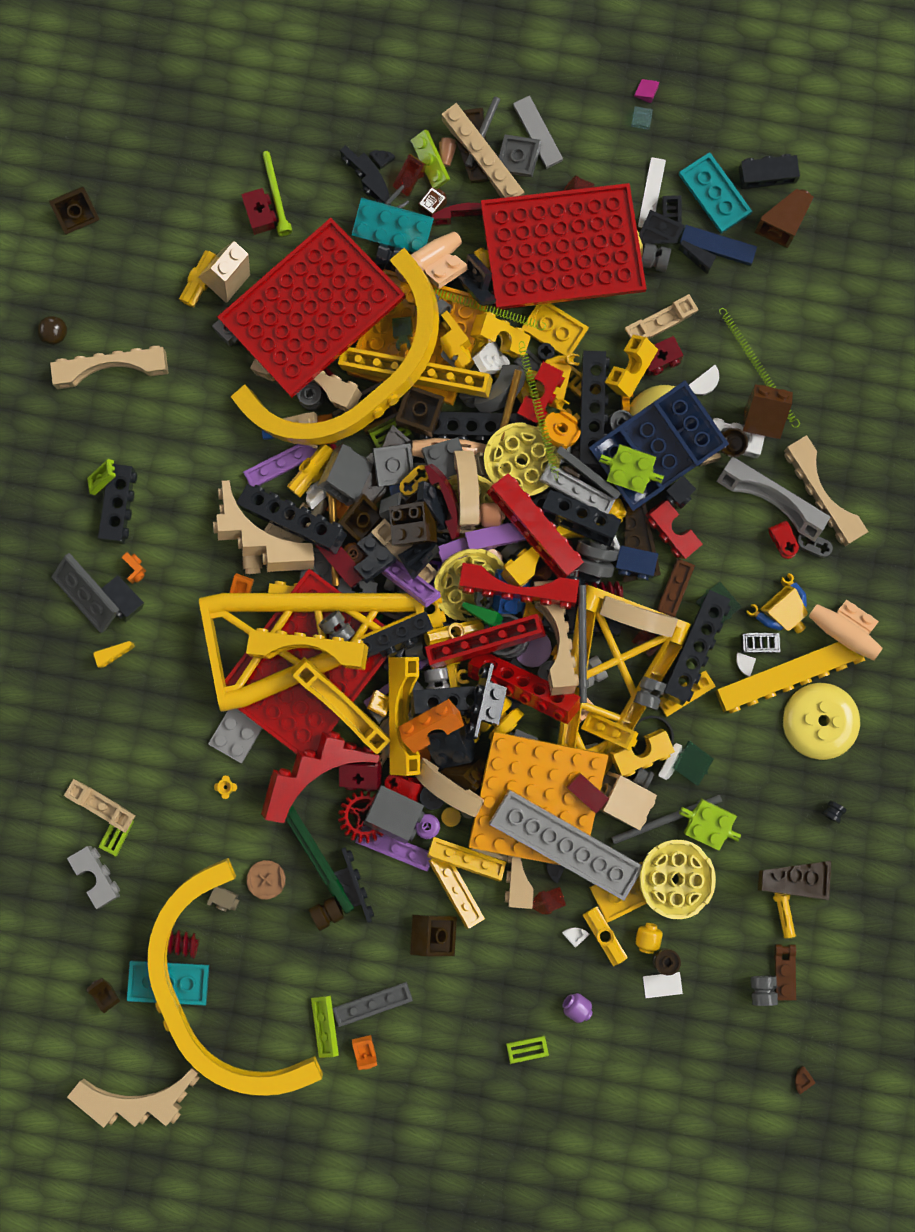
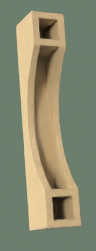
M455 103L443 112V123L472 155L492 183L501 198L523 196L524 190L459 105Z
M151 346L145 350L134 348L130 352L114 351L109 355L97 353L93 357L87 358L85 356H77L72 360L61 358L57 359L56 362H50L52 383L56 389L76 387L90 374L110 367L133 368L148 376L169 374L166 351L160 346Z
M254 359L250 369L262 378L275 381L262 365ZM324 371L312 380V382L317 383L325 390L336 408L346 412L357 405L362 395L357 384L351 381L345 383L340 377L333 374L328 376Z
M806 435L784 450L786 460L793 464L795 474L800 480L804 481L807 493L816 500V507L830 516L827 524L829 527H833L837 533L835 536L839 543L847 546L868 533L858 515L839 507L824 491L817 473V450Z
M554 580L534 582L533 587L541 586ZM534 601L535 608L545 616L552 626L557 640V657L548 675L551 696L572 694L575 692L576 686H579L578 674H574L576 663L575 657L571 656L570 652L572 650V641L567 636L569 624L568 621L564 620L566 609L560 608L557 604L544 606L540 602Z
M508 855L511 871H507L506 883H510L509 891H505V902L508 903V907L532 909L534 889L524 873L521 858Z

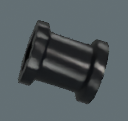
M543 343L538 347L537 358L542 363L547 359L553 358L554 347L549 343ZM547 351L548 356L545 357L543 352Z

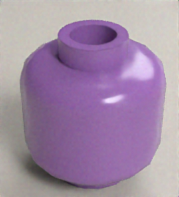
M424 814L421 822L416 823L415 829L421 838L431 839L439 833L440 823L434 815Z
M570 994L564 1000L562 1005L564 1008L563 1012L574 1022L581 1023L584 1020H589L592 1016V1004L581 994Z

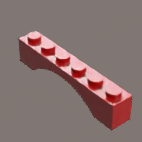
M462 563L459 590H462L465 594L478 592L482 593V596L485 597L498 595L505 600L518 598L524 603L537 601L544 606L557 604L560 608L571 609L576 604L579 580L559 577L541 586L518 587L497 579L482 565Z

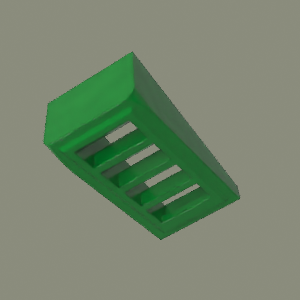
M463 602L462 607L468 613L489 627L502 623L503 617L498 612Z

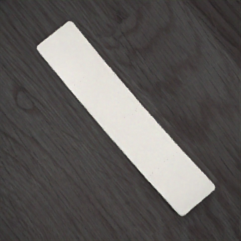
M651 158L638 227H643L650 210L656 212L666 162L664 159Z

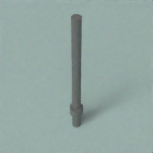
M579 585V686L577 687H579V696L581 697L580 703H587L589 679H587L586 585Z
M717 795L706 801L715 805L722 802L720 795ZM700 800L697 801V804L686 807V809L693 811L698 806ZM679 811L644 824L641 830L633 828L611 838L613 843L617 844L685 816L680 815Z

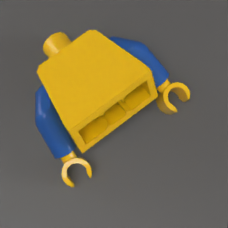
M788 573L787 577L790 581L787 582L782 577L781 584L785 587L760 608L762 612L758 611V607L755 604H751V607L755 608L756 612L750 613L747 610V614L750 617L756 616V619L768 628L778 631L782 629L790 631L793 628L796 633H801L806 628L801 620L808 614L806 610V593L796 582H793V575Z

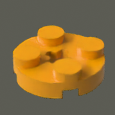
M564 411L550 413L543 422H546V424H542V427H544L542 430L548 429L542 432V434H546L542 437L550 436L545 439L551 440L548 442L556 447L562 446L567 449L576 443L581 434V430L577 426V419ZM563 427L564 432H560L558 428Z

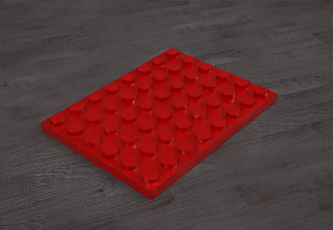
M630 183L481 200L489 266L492 273L493 293L496 298V310L497 308L507 309L646 292L647 288Z
M330 218L217 317L292 398L402 302L406 295L345 231Z
M310 568L291 591V593H341ZM276 612L263 629L271 632L283 612ZM293 612L281 629V631L287 632V635H294L295 632L304 633L306 637L319 635L314 612ZM322 612L323 619L333 612ZM340 612L345 618L344 623H349L356 633L362 623L347 613ZM360 612L364 616L368 615V612ZM374 618L373 622H375L381 627L385 626L379 620ZM368 628V629L366 630V632L364 633V635L367 634V633H369V632H372L373 630H371L370 628ZM312 648L287 650L300 660L304 657L309 659L322 653L321 650ZM245 652L226 677V687L236 684L253 657ZM379 653L368 658L365 670L345 668L341 665L322 674L354 703L387 657H382ZM276 655L271 659L262 658L244 686L291 667L293 664L280 655ZM300 683L251 705L238 708L239 711L296 754L298 751L304 752V750L317 752L322 732L329 733V731H333L341 720L327 705Z

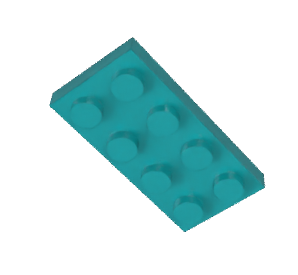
M710 152L679 172L680 178L721 234L752 214L748 204Z
M361 198L352 236L416 252L427 244L434 218Z
M130 961L127 1001L157 1002L150 983L148 961ZM167 962L169 977L180 1004L207 1005L209 965Z

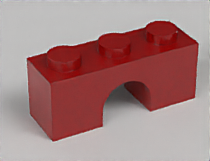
M543 361L534 381L543 385L544 395L534 402L531 398L525 396L517 415L537 425L538 420L545 419L548 413L545 411L547 405H552L555 400L556 394H554L556 387L561 388L565 377H563L564 372Z
M662 500L646 514L647 522L653 529L656 528L659 531L660 539L665 544L668 543L671 546V552L676 558L686 559L703 544L692 530H685L680 535L673 532L672 522L679 514L668 500Z

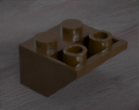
M426 502L389 507L393 546L406 547L437 542L436 522Z

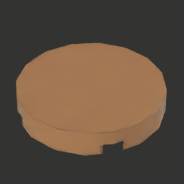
M263 860L257 862L247 874L249 891L260 899L276 897L285 886L286 876L284 870L273 861Z

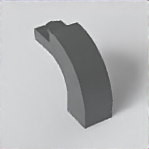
M502 365L498 379L491 386L489 398L460 393L459 397L467 407H477L480 413L497 411L506 405L515 369L522 371L516 396L524 385L526 373L520 365Z

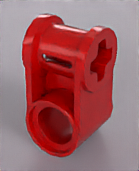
M785 520L768 528L769 535L780 555L785 559L793 558L799 550V545L789 523ZM788 546L789 548L792 547L793 550L790 552L789 550L786 551L785 548Z
M389 775L385 779L386 788L416 802L419 801L424 785L417 778Z

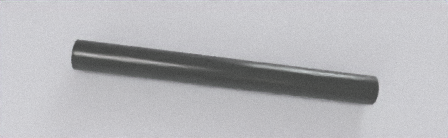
M496 96L493 97L479 130L483 138L500 102V98ZM470 153L465 165L471 168L475 159Z

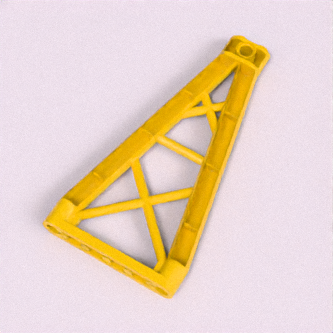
M586 585L587 669L595 616L614 657L587 670V679L617 665L631 697L620 715L590 703H580L579 711L568 725L560 722L557 744L586 750L578 732L582 709L616 721L615 723L633 730L647 707L634 702L636 693L641 691L639 687L640 682L635 688L624 661L663 643L644 674L645 677L662 682L682 650L691 624L678 619L672 637L660 635L620 654L605 617L599 614L605 596L652 612H661ZM577 607L571 656L575 657L576 666L574 674H578L579 678V622ZM576 686V689H575L574 694H576V695H578V696H579V687ZM606 740L587 749L608 755L604 777L613 764L609 752L620 747Z
M220 593L199 598L220 711L224 712L246 707L299 684L292 676L291 670L301 660L288 651L282 652L278 655L292 663L293 666L244 686L262 659L253 657L236 684L226 687L213 619L222 617L249 635L250 630H256L229 612H283L270 633L281 630L293 612H314L318 634L325 636V639H327V635L319 627V623L323 620L322 612L339 610L362 623L352 639L361 640L425 612V606L408 593ZM442 597L432 603L435 606L434 613L428 614L433 628L443 627V622H446L444 610L440 611L439 603H442ZM360 612H369V613H368L367 616H364V615L361 614ZM378 612H415L383 627L373 622ZM368 628H370L371 630H373L372 632H369V633H367V634L364 635V633L366 632V630H367ZM323 651L321 654L307 659L321 673L341 666L336 658Z

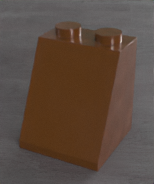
M803 189L794 190L762 216L754 233L788 248L814 196Z
M755 384L745 405L743 431L780 439L792 406L793 392Z

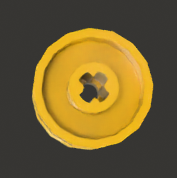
M506 696L499 725L494 726L481 721L480 730L482 732H487L492 726L495 727L488 736L490 740L492 739L493 731L509 734L518 725L517 722L525 715L519 708H514L507 714L506 711L512 706V701Z

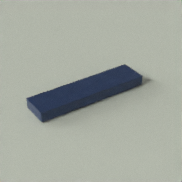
M688 225L685 226L680 244L684 240L714 255L750 266L757 246Z

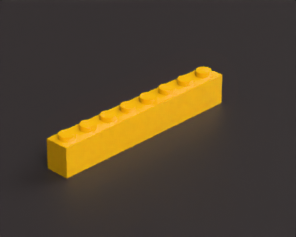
M349 347L340 355L338 365L344 371L388 379L405 358ZM429 362L415 384L489 398L493 379L488 373Z
M837 642L717 689L715 693L723 712L729 710L731 714L741 710V705L747 704L748 707L759 703L757 699L765 697L767 700L777 696L775 692L783 690V693L794 689V684L800 682L801 686L812 682V677L818 675L820 679L830 675L829 671L832 669H836L838 672L848 668L846 664L854 662L855 665L865 661V658Z

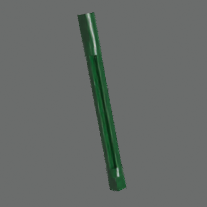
M292 805L285 820L332 897H335L345 915L354 910V907L343 891V886Z

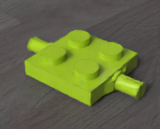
M621 444L613 458L602 454L599 460L601 463L610 465L607 482L641 494L644 493L646 485L650 480L661 484L664 478L662 475L653 473L656 456Z
M702 798L693 811L684 807L679 811L680 815L689 818L684 834L714 849L720 850L728 837L736 842L741 838V834L732 831V825L737 816Z

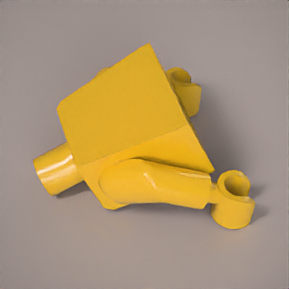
M570 353L569 355L556 356L545 361L563 371V377H565L561 388L556 387L554 394H556L552 405L548 404L547 406L566 412L562 407L564 404H570L564 400L571 367L572 365H579V363L574 362V358L580 357V355ZM528 369V372H532L527 373V375H534L527 377L526 380L535 378L538 371ZM535 381V388H537L535 391H538L537 395L541 398L545 392L544 387Z

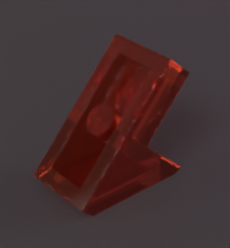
M409 154L393 187L398 190L401 185H404V189L401 192L406 196L411 195L418 179L424 177L426 164L412 154Z

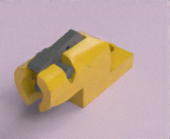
M445 311L441 314L444 320L442 325L448 332L440 338L441 356L452 367L469 370L475 364L468 350L472 344L449 312Z

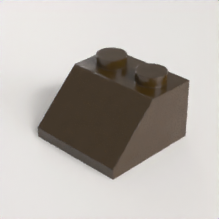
M476 755L471 763L444 768L440 773L465 791L470 789L476 793L482 785L487 760L483 756Z
M412 915L410 954L419 956H455L457 916Z

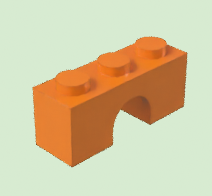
M448 699L399 726L402 741L415 753L430 745L429 732L440 729L448 735L463 727L464 723L460 711Z

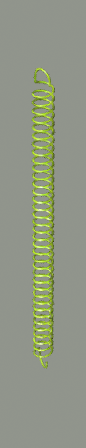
M451 293L450 298H449L450 301H454V298H455V295H456V294H454L453 300H451V296H452V293ZM511 312L509 318H510V320H513V321H514V316H513V318L511 319V314H512V312Z
M745 342L744 344H741V345H742L741 348H744L743 351H746V352H747V351L750 350L751 348L745 350V349L749 346V345H747V346L743 347V346L747 343V342ZM760 363L756 365L753 364V366H755V369H757V372H759L758 370L762 367L760 366L756 368ZM793 416V417H791V418L788 417L787 419H790L789 422H793V421H791V420H792L795 416Z
M540 427V431H542V432L548 430V429H546V430H541V429L544 428V427Z

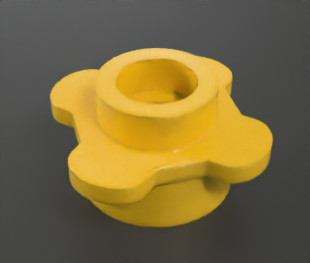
M223 776L222 780L214 785V790L218 791L223 799H228L229 795L237 790V785L230 781L229 776Z

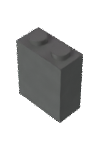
M342 444L333 450L317 486L346 506H350L360 496L373 464L364 456L354 452L351 447Z
M381 785L363 825L406 844L409 840L412 841L417 830L414 827L417 822H421L425 812L422 811L424 805Z

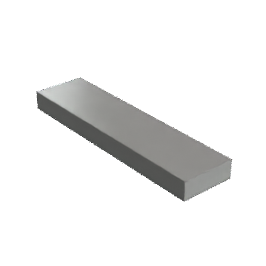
M530 95L513 103V107L529 137L541 141L539 156L545 168L548 169L562 162L563 157Z
M549 463L546 465L539 479L540 482L571 499H577L583 504L596 507L600 511L609 514L615 499L559 468L551 472L552 469H550Z

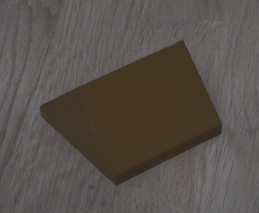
M84 186L49 201L65 235L100 220Z
M361 493L338 523L343 526V531L358 543L369 535L383 519L379 515L380 509L365 494Z

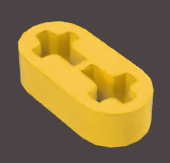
M418 465L401 481L399 487L402 495L409 497L418 491L419 482H428L427 472H425V478L420 477L416 480L418 471L423 472L425 465ZM412 482H414V484L412 485V491L410 492L409 490H407L405 492L404 484L410 485Z

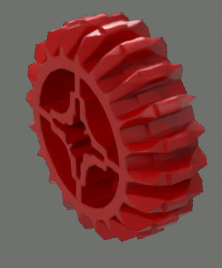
M360 791V797L353 793L352 797L354 800L347 797L346 802L348 805L342 803L341 807L344 810H339V815L344 817L339 818L338 822L345 823L340 826V829H348L345 832V836H349L352 833V841L355 840L356 836L359 837L358 843H362V838H366V843L368 844L370 842L369 837H372L375 842L377 841L376 834L380 837L384 835L374 829L368 832L361 831L366 825H363L364 821L361 823V816L359 815L364 816L369 811L375 795L373 798L370 797L371 792H367V796H363V791ZM359 803H369L363 809L353 808ZM349 813L353 814L358 820L355 828L349 822Z

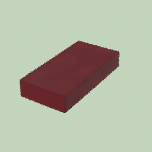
M580 772L566 786L595 813L609 800Z

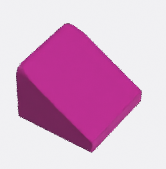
M642 79L634 96L651 103L660 82Z

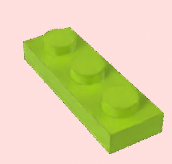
M423 130L411 139V142L431 186L438 189L448 182L450 177L429 131Z
M331 996L313 997L311 1002L319 1058L339 1056Z

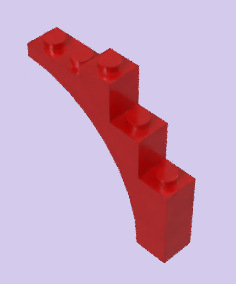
M329 731V733L322 732L317 753L311 750L298 751L292 773L290 770L280 768L279 771L273 770L261 813L262 816L268 821L284 823L296 797L319 775L334 767L348 763H378L380 755L373 752L368 746L360 748L356 747V744L345 742L340 733Z

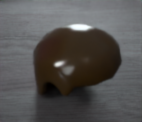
M45 317L38 325V336L43 343L56 345L62 342L67 335V326L58 317Z
M729 428L722 432L729 445L721 449L725 455L739 457L745 453L748 447V438L742 430Z

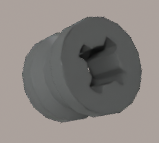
M641 767L636 772L632 782L647 789L654 773L651 771L647 772Z

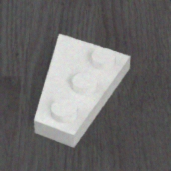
M496 341L486 343L472 358L480 372L500 374L502 365L510 364L508 358L499 351L500 348Z

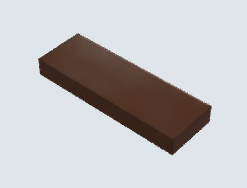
M677 558L656 611L671 617L676 616L695 565Z

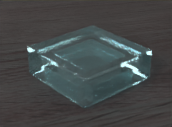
M635 106L631 126L650 129L653 109Z

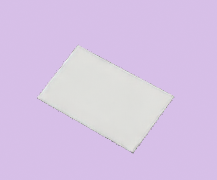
M680 972L669 976L663 974L643 976L646 998L683 994Z

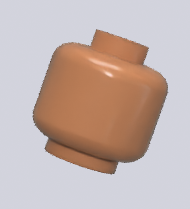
M495 502L482 503L480 505L479 523H481L482 527L500 526L502 520H505V514Z

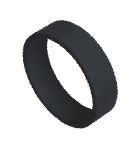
M651 715L643 717L637 722L636 726L642 720L649 718H654L662 721L669 729L670 741L673 745V729L671 725L662 717ZM635 745L633 747L634 750L641 755L642 752Z

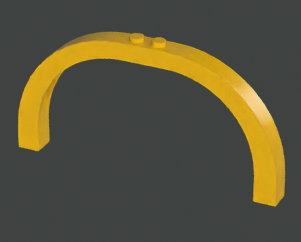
M405 248L392 257L390 261L408 282L413 292L417 307V328L412 346L397 370L349 411L333 419L317 423H296L275 416L265 408L249 387L243 385L231 398L252 422L271 436L293 444L319 445L331 443L353 435L376 418L381 417L386 409L395 405L399 398L415 384L427 367L436 345L439 330V309L435 292L428 277Z
M229 858L206 867L187 879L168 899L157 917L148 947V972L151 987L157 1001L155 1005L159 1014L162 1013L165 1019L163 1023L166 1031H170L183 1056L197 1071L212 1082L226 1089L250 1095L267 1096L292 1092L322 1080L323 1073L315 1056L284 1069L266 1072L243 1070L221 1061L211 1054L193 1033L169 977L167 948L172 928L181 912L194 899L217 886L235 879L236 874Z

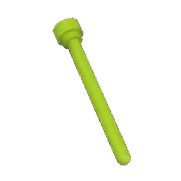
M264 151L263 159L279 221L276 227L279 236H287L293 232L292 227L285 218L270 153Z

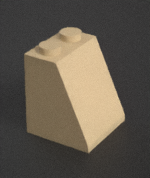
M233 241L217 254L199 275V278L227 303L250 276L249 255Z
M608 771L603 779L601 792L609 800L599 811L635 829L641 830L642 826L646 823L650 809L655 804L657 795L621 775Z

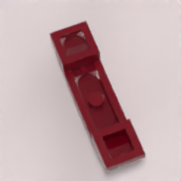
M461 203L446 207L432 215L434 218L433 225H450L451 217L482 216L481 204Z
M435 465L424 466L431 485L435 483L440 485L452 517L445 521L451 539H455L460 536L461 531L458 517L459 502L455 491L446 476Z
M327 529L323 530L321 535L325 534ZM315 545L351 588L362 580L354 571V566L357 564L342 546L337 554H333Z

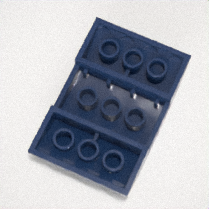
M684 380L589 448L598 461L602 454L613 458L620 444L657 457L653 466V473L664 476L661 484L650 480L643 494L615 484L634 511L674 481L729 445V443L688 383ZM599 462L609 475L610 465Z

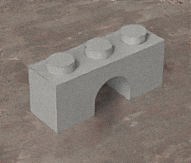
M87 846L67 859L76 875L91 871L96 876V885L87 894L95 908L100 909L120 897L118 893L120 888L108 876L110 871L105 864L102 865L99 858L101 856L95 847Z

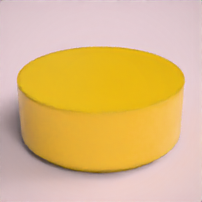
M449 807L442 812L441 819L446 826L453 827L460 822L461 815L456 808Z

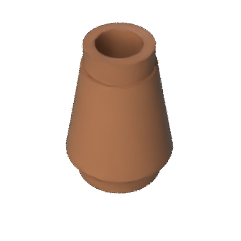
M441 138V142H439V155L445 167H450L457 147L455 144L456 140L452 138Z

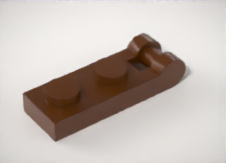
M775 944V976H777L775 992L778 993V1000H796L795 944H789V946ZM782 954H788V960H782Z

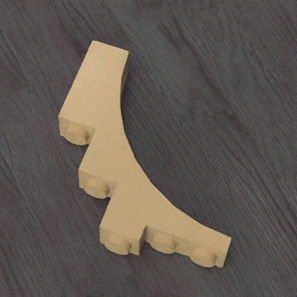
M222 481V488H218L219 500L223 501V505H219L220 514H217V522H213V531L217 533L218 540L238 539V549H242V556L262 555L263 565H267V572L314 568L313 543H296L282 540L256 527L237 506L231 491L230 481Z
M193 1067L182 1079L172 1086L156 1093L142 1096H124L110 1093L83 1079L67 1098L103 1128L108 1124L112 1125L119 1117L117 1113L134 1127L139 1123L143 1125L150 1116L148 1112L167 1126L170 1122L174 1124L180 1117L179 1110L182 1107L176 1101L180 1103L188 1094L185 1092L188 1086L193 1087L200 1079L198 1076L199 1071Z

